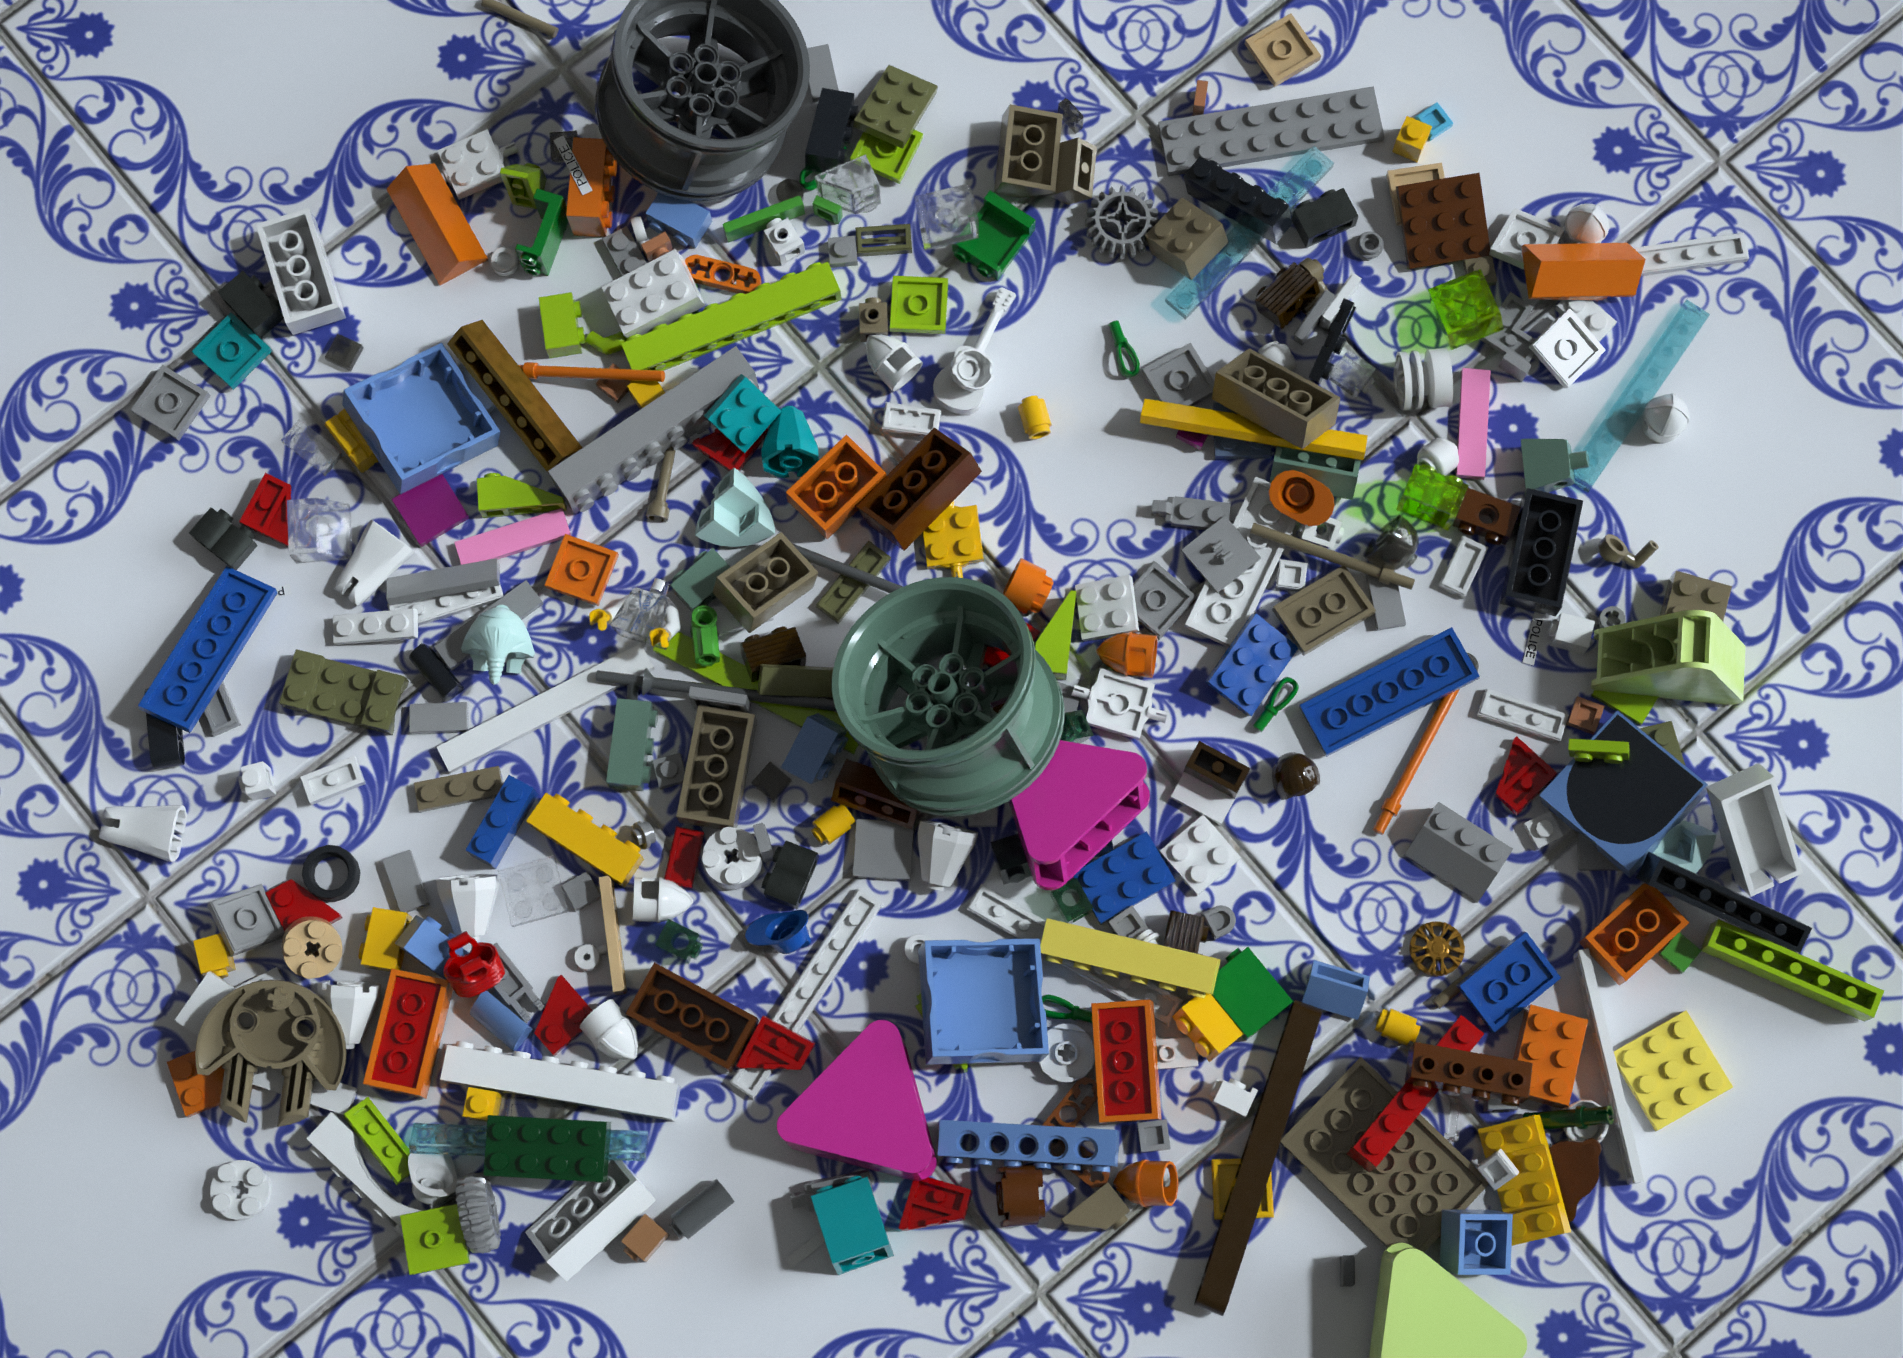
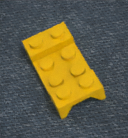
M1532 1115L1478 1129L1485 1158H1488L1501 1148L1519 1171L1517 1176L1497 1189L1502 1211L1513 1214L1512 1246L1571 1232L1541 1116Z

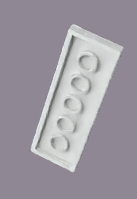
M1255 477L1233 525L1259 554L1261 559L1219 593L1206 581L1185 623V628L1226 647L1231 645L1251 614L1255 612L1286 547L1285 545L1251 534L1250 531L1253 523L1288 535L1292 534L1297 523L1296 520L1281 513L1273 506L1269 496L1271 483L1259 477Z

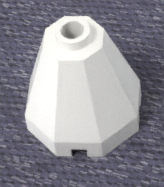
M923 819L920 821L918 843L922 881L928 882V888L944 891L945 886L951 887L976 844L978 832L959 826H948V824Z
M467 874L437 879V892L455 936L467 931L471 937L479 941L480 935L487 933L499 888L498 874H476V876H468Z
M330 980L318 982L317 995L329 1005L341 1024L345 1036L346 1049H354L355 1044L362 1042L381 996V984L376 983L372 985V982L337 980V985H330Z

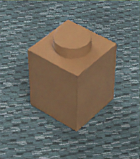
M644 1214L622 1239L621 1242L626 1245L623 1251L636 1262L640 1258L647 1262L670 1234L651 1217Z

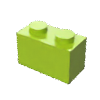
M572 292L539 297L545 348L549 358L582 354L581 344L586 343L584 328L578 325V318L582 317L580 301L574 300Z

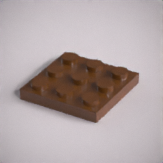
M1480 172L1396 186L1407 269L1491 256L1489 255L1490 243Z

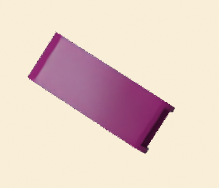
M1060 740L1054 756L1040 776L1023 792L1008 801L1033 881L1038 887L1044 890H1056L1064 886L1147 807L1150 801V792L1143 781L1147 774V765L1142 756L1134 752Z
M877 1020L870 1023L777 1120V1131L780 1137L793 1150L914 1181H921L930 1177L936 1169V1154L905 1041L900 1035L898 1028L886 1020Z

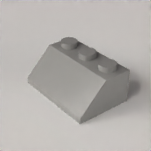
M1438 802L1404 856L1478 903L1504 865L1513 848Z

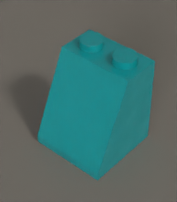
M854 1176L845 1180V1184L836 1188H833L832 1185L818 1189L816 1191L817 1194L811 1196L831 1262L838 1275L894 1256L868 1177Z

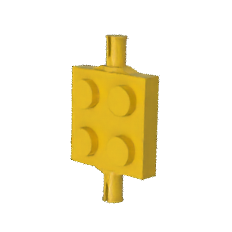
M953 501L923 531L928 570L936 568L951 569L952 577H957L958 575V578H963V567L972 563L984 562L977 505L958 507L954 506Z

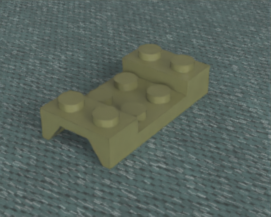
M296 649L279 703L287 709L393 735L395 713L401 694L408 687L409 681L402 675L382 670L373 671Z

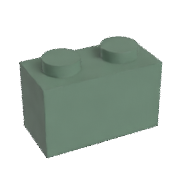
M714 548L709 552H701L694 559V565L687 571L685 569L679 571L672 579L673 583L670 586L673 593L691 612L698 606H708L717 598L713 594L716 578L730 568L728 563Z

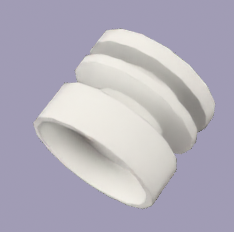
M1447 348L1427 349L1424 362H1421L1419 353L1416 350L1411 351L1410 358H1408L1405 351L1397 352L1394 368V389L1401 410H1410L1412 402L1415 409H1421L1424 396L1427 397L1431 408L1451 406L1453 399V373Z

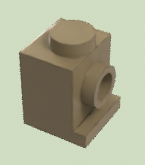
M867 298L865 303H859L861 342H867L869 335L882 334L888 336L887 302H881L880 298ZM878 315L876 319H870L868 317Z

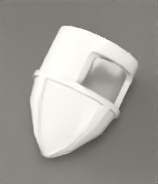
M1580 204L1573 207L1566 216L1563 226L1565 232L1562 239L1565 244L1601 243L1609 231V220L1599 204Z
M882 334L868 336L865 349L868 363L874 375L878 376L892 391L899 390L917 374L923 362L911 351L907 343L901 342L897 338Z
M1674 393L1655 396L1648 402L1641 417L1643 433L1656 443L1673 441L1686 429L1689 423L1690 414L1687 405Z
M662 877L634 878L633 921L660 923L672 920L685 912L693 904V898L686 890L673 881L663 879Z
M613 999L599 1005L581 1023L579 1028L594 1043L597 1051L600 1050L605 1055L622 1061L634 1060L637 1057V1032L632 1019L621 1010Z

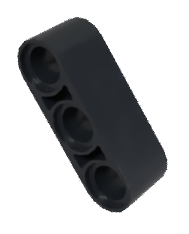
M146 713L149 752L153 768L160 769L184 765L185 752L182 729Z

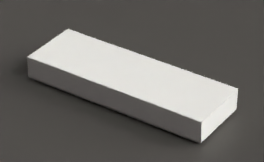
M1486 688L1477 713L1478 717L1560 743L1569 716L1568 714Z

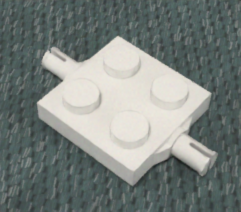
M488 129L437 150L442 161L443 172L441 175L445 182H448L454 188L459 200L502 182L500 170L505 167L504 158L519 153L515 142L499 148L493 142Z
M1102 668L1099 669L1096 682L1091 689L1074 684L1071 696L1088 700V711L1084 724L1136 740L1140 739L1143 725L1148 718L1165 723L1168 715L1167 711L1152 708L1151 697L1155 684Z

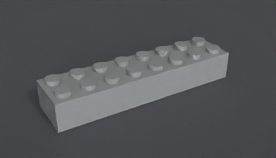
M737 346L548 471L556 489L574 514L579 511H587L594 505L595 500L603 495H611L617 490L619 484L625 480L631 481L640 475L641 470L649 464L655 465L664 458V452L668 448L673 447L674 450H677L684 446L688 438L694 434H701L709 429L711 422L704 415L740 374L747 377L759 389L755 371Z

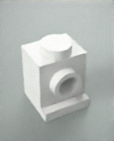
M776 218L767 224V229L764 230L765 239L781 266L805 253L804 242L788 218L783 221L781 218ZM786 233L788 234L784 239L779 238Z
M1330 517L1326 522L1322 523L1326 527L1323 534L1317 533V526L1301 524L1297 536L1334 549L1335 543L1339 544L1342 539L1344 528L1341 527L1342 521Z
M262 761L241 767L242 776H239L238 780L242 793H246L248 802L276 795L272 771L266 763Z
M1231 1078L1229 1082L1217 1079L1210 1095L1214 1097L1213 1105L1244 1119L1258 1090L1252 1088L1248 1092L1245 1090L1246 1085Z

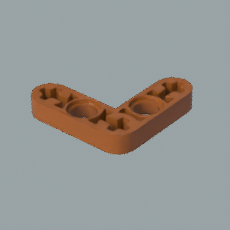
M1087 1077L1079 1079L1042 1126H1055L1050 1123L1055 1118L1056 1122L1062 1127H1076L1097 1100L1096 1081ZM1090 1084L1093 1086L1091 1092L1094 1096L1092 1098L1086 1096L1082 1100L1081 1104L1086 1107L1081 1110L1077 1103L1068 1099L1073 1095L1076 1100L1081 1094L1079 1086L1083 1085L1086 1087ZM1071 1106L1076 1110L1077 1116L1073 1122L1066 1123L1062 1121L1059 1113L1063 1107ZM1057 1140L1056 1144L1052 1143L1051 1153L1055 1157L1061 1156L1065 1152L1064 1142ZM1081 1145L1080 1152L1082 1157H1092L1093 1154ZM1084 1169L1083 1174L1077 1170H1069L1091 1188H1101L1104 1186L1110 1175V1172H1102L1101 1175L1104 1177V1180L1092 1182L1090 1181L1091 1174L1086 1169Z

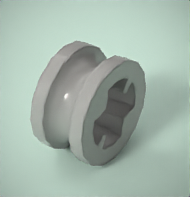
M1615 606L1605 608L1597 619L1599 628L1609 627L1606 624L1608 620L1605 617L1606 614H1608V617L1612 614L1617 617L1615 622L1618 625L1625 623L1624 612Z

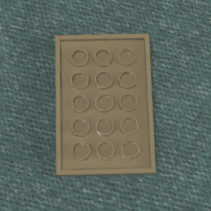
M1360 1057L1281 1139L1280 1144L1386 1247L1393 1243L1403 1242L1425 1253L1441 1236L1442 1209L1465 1210L1489 1183L1478 1169L1421 1114L1418 1115L1380 1164L1370 1173L1346 1153L1397 1093L1386 1080Z

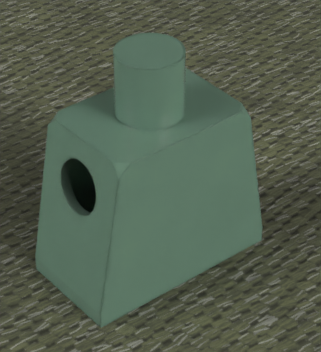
M1521 439L1526 489L1549 493L1575 484V469L1589 468L1588 452L1572 453L1571 446L1566 439Z

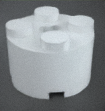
M725 827L715 832L707 840L702 854V861L706 872L711 880L723 889L733 890L748 887L756 881L762 870L763 860L757 841L750 833L740 828ZM737 854L739 861L737 863L731 861L728 864L727 857Z

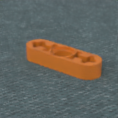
M691 255L685 259L691 276L697 284L737 294H747L762 284L760 274L753 268L701 255ZM696 263H699L702 270L709 271L710 278H707L706 272L697 270L696 274H692L689 267H695ZM720 269H726L730 272V277L728 280L720 282L715 279V273ZM735 273H738V277L741 280H748L749 277H753L755 284L752 283L749 287H745L743 281L736 279V285H733Z

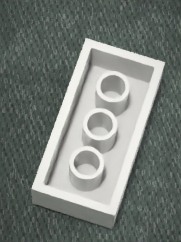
M310 208L256 224L283 317L291 333L295 335L345 319L346 316L320 231Z

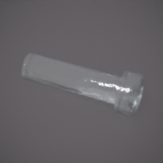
M1451 1099L1448 1129L1447 1133H1444V1137L1449 1142L1459 1141L1457 1126L1460 1100Z

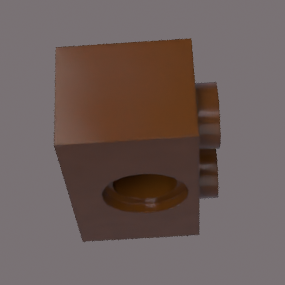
M1467 487L1452 526L1457 527L1458 531L1471 536L1476 534L1485 537L1484 540L1490 544L1506 545L1512 534L1521 507ZM1479 515H1489L1492 523L1485 524L1481 522Z

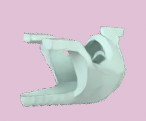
M503 604L486 610L477 617L468 630L461 647L462 653L470 654L473 660V670L489 671V680L493 685L498 684L500 681L506 656V673L521 674L522 664L525 659L534 658L535 655L531 638L524 623L517 614Z

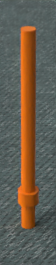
M525 362L524 365H518L529 379L559 377L664 382L665 372L660 370L540 366L535 362Z
M1460 689L1441 699L1390 798H1386L1381 807L1382 813L1373 828L1376 833L1383 835L1392 817L1397 816L1401 808L1400 802Z

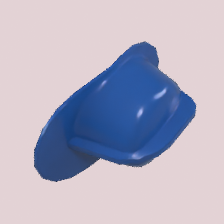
M804 910L764 915L750 924L746 930L745 937L748 943L752 945H770L779 953L790 954L811 944V938L806 926L809 916Z

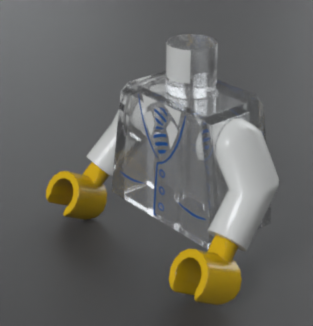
M658 578L654 579L649 591L637 587L633 588L628 595L606 610L595 609L589 614L590 625L598 623V629L604 631L607 628V623H610V626L619 636L664 650L669 646V640L681 628L677 606L666 597L670 584Z

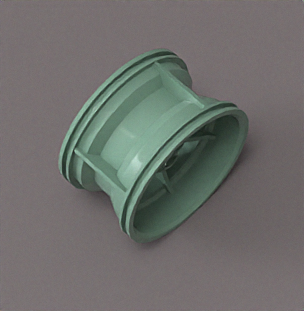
M939 577L914 582L891 592L872 605L855 622L844 638L835 659L832 673V696L840 720L853 739L868 752L873 768L889 791L906 805L921 812L939 816H966L996 808L1028 788L1047 767L1059 745L1063 732L1065 712L1059 683L1048 663L1035 650L1032 635L1016 606L1001 592L979 581L958 577ZM987 647L999 648L1009 655L1008 658L987 671H982ZM953 650L952 653L945 655L940 660L939 669L936 670L932 665L925 664L931 659ZM899 687L908 694L905 701L906 706L886 711ZM1004 704L998 713L993 710L994 707ZM927 736L925 750L900 749Z

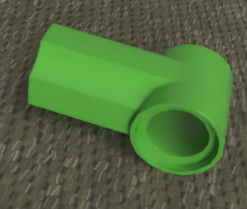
M705 605L698 606L693 610L690 627L695 663L700 664L702 667L712 666L720 661L716 626L717 613L713 608Z

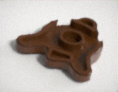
M1588 1138L1583 1141L1561 1140L1549 1147L1569 1222L1573 1221L1576 1217L1577 1205L1580 1199L1593 1190L1599 1179V1155L1602 1147L1599 1141L1594 1138Z

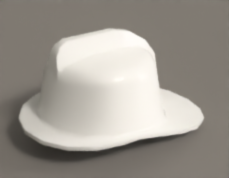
M425 1145L412 1150L408 1156L412 1193L418 1201L429 1205L430 1209H434L437 1205L446 1202L450 1195L455 1193L458 1180L455 1164L452 1157L445 1150L436 1146Z

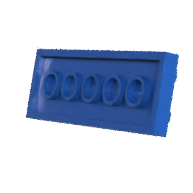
M226 566L138 704L139 709L191 733L278 594L276 588Z
M1451 627L1300 704L1299 708L1327 757L1478 680L1480 676Z

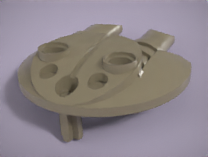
M283 980L252 982L224 996L206 1016L196 1042L195 1060L197 1074L209 1075L222 1065L221 1068L224 1069L219 1107L233 1118L247 1123L254 1072H257L258 1066L264 1068L271 1066V1069H282L281 1075L284 1076L277 1127L290 1125L309 1116L313 1080L318 1079L326 1090L336 1091L346 1064L344 1032L329 1005L310 989ZM248 1012L253 1015L254 1024L252 1027L246 1028L240 1024L239 1016L241 1013ZM310 1020L314 1025L313 1033L309 1035L302 1034L298 1029L299 1021Z

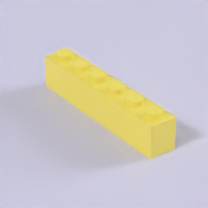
M1048 918L1046 919L1040 944L1041 953L1046 955V961L1062 964L1063 959L1074 961L1073 967L1087 971L1091 970V966L1103 968L1101 974L1119 978L1120 973L1131 975L1130 981L1146 985L1148 979L1160 982L1158 988L1176 992V988L1179 986L1187 988L1188 995L1205 998L1206 993L1213 995L1221 961L1213 957Z

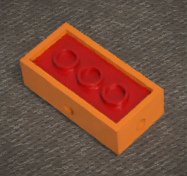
M391 968L363 1081L364 1085L427 1099L453 988L446 979Z
M1148 999L1091 1003L1099 1123L1162 1120L1154 1002Z

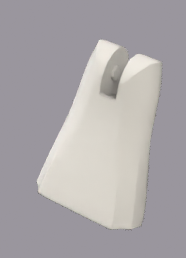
M370 519L333 589L342 595H346L351 591L348 597L349 600L356 606H360L415 551Z
M184 805L113 806L105 808L103 818L117 823L120 822L119 828L101 826L99 838L169 862H173L179 857L182 838L174 835V833L183 834L185 831L187 813Z

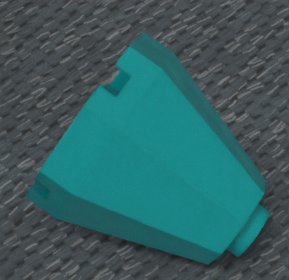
M784 406L780 409L782 412L770 424L761 450L763 469L765 472L780 478H789L788 472H797V477H802L820 460L818 445L803 411L794 406Z

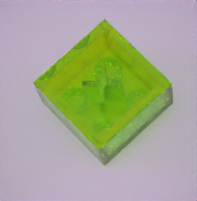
M1481 269L1428 289L1431 306L1451 350L1504 330L1500 310Z
M1415 464L1396 510L1449 531L1469 485L1463 483V480L1457 476H1445L1437 473V470L1432 466Z

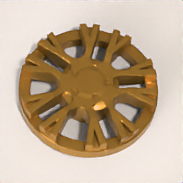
M1435 921L1426 923L1415 931L1410 941L1409 951L1413 963L1419 970L1431 976H1444L1453 972L1461 964L1465 953V946L1457 929L1446 922ZM1433 927H1442L1440 936L1434 934ZM1427 929V931L1432 937L1430 940L1425 935L1423 930ZM1447 930L1452 933L1447 940L1442 938ZM1417 937L1425 940L1426 945L1424 947L1415 945ZM1456 938L1459 947L1453 948L1449 945V942ZM1425 950V955L1416 957L1415 952ZM1449 950L1459 953V956L1449 955ZM1427 957L1432 960L1429 969L1421 964L1422 960ZM1444 958H1449L1454 965L1447 969L1444 964ZM1436 961H1440V971H1435Z

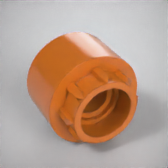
M1020 558L1002 594L1016 606L1018 611L1024 614L1028 610L1038 613L1042 609L1054 582L1052 578L1046 576L1047 570Z

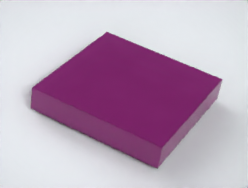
M443 474L392 498L393 503L421 547L469 519L468 514Z

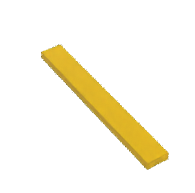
M1144 399L1140 416V423L1358 460H1364L1368 435L1329 429L1305 448L1301 449L1240 414Z

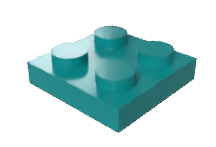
M231 312L192 350V353L233 390L272 352V349Z
M740 374L704 417L736 447L746 453L782 411L747 377Z

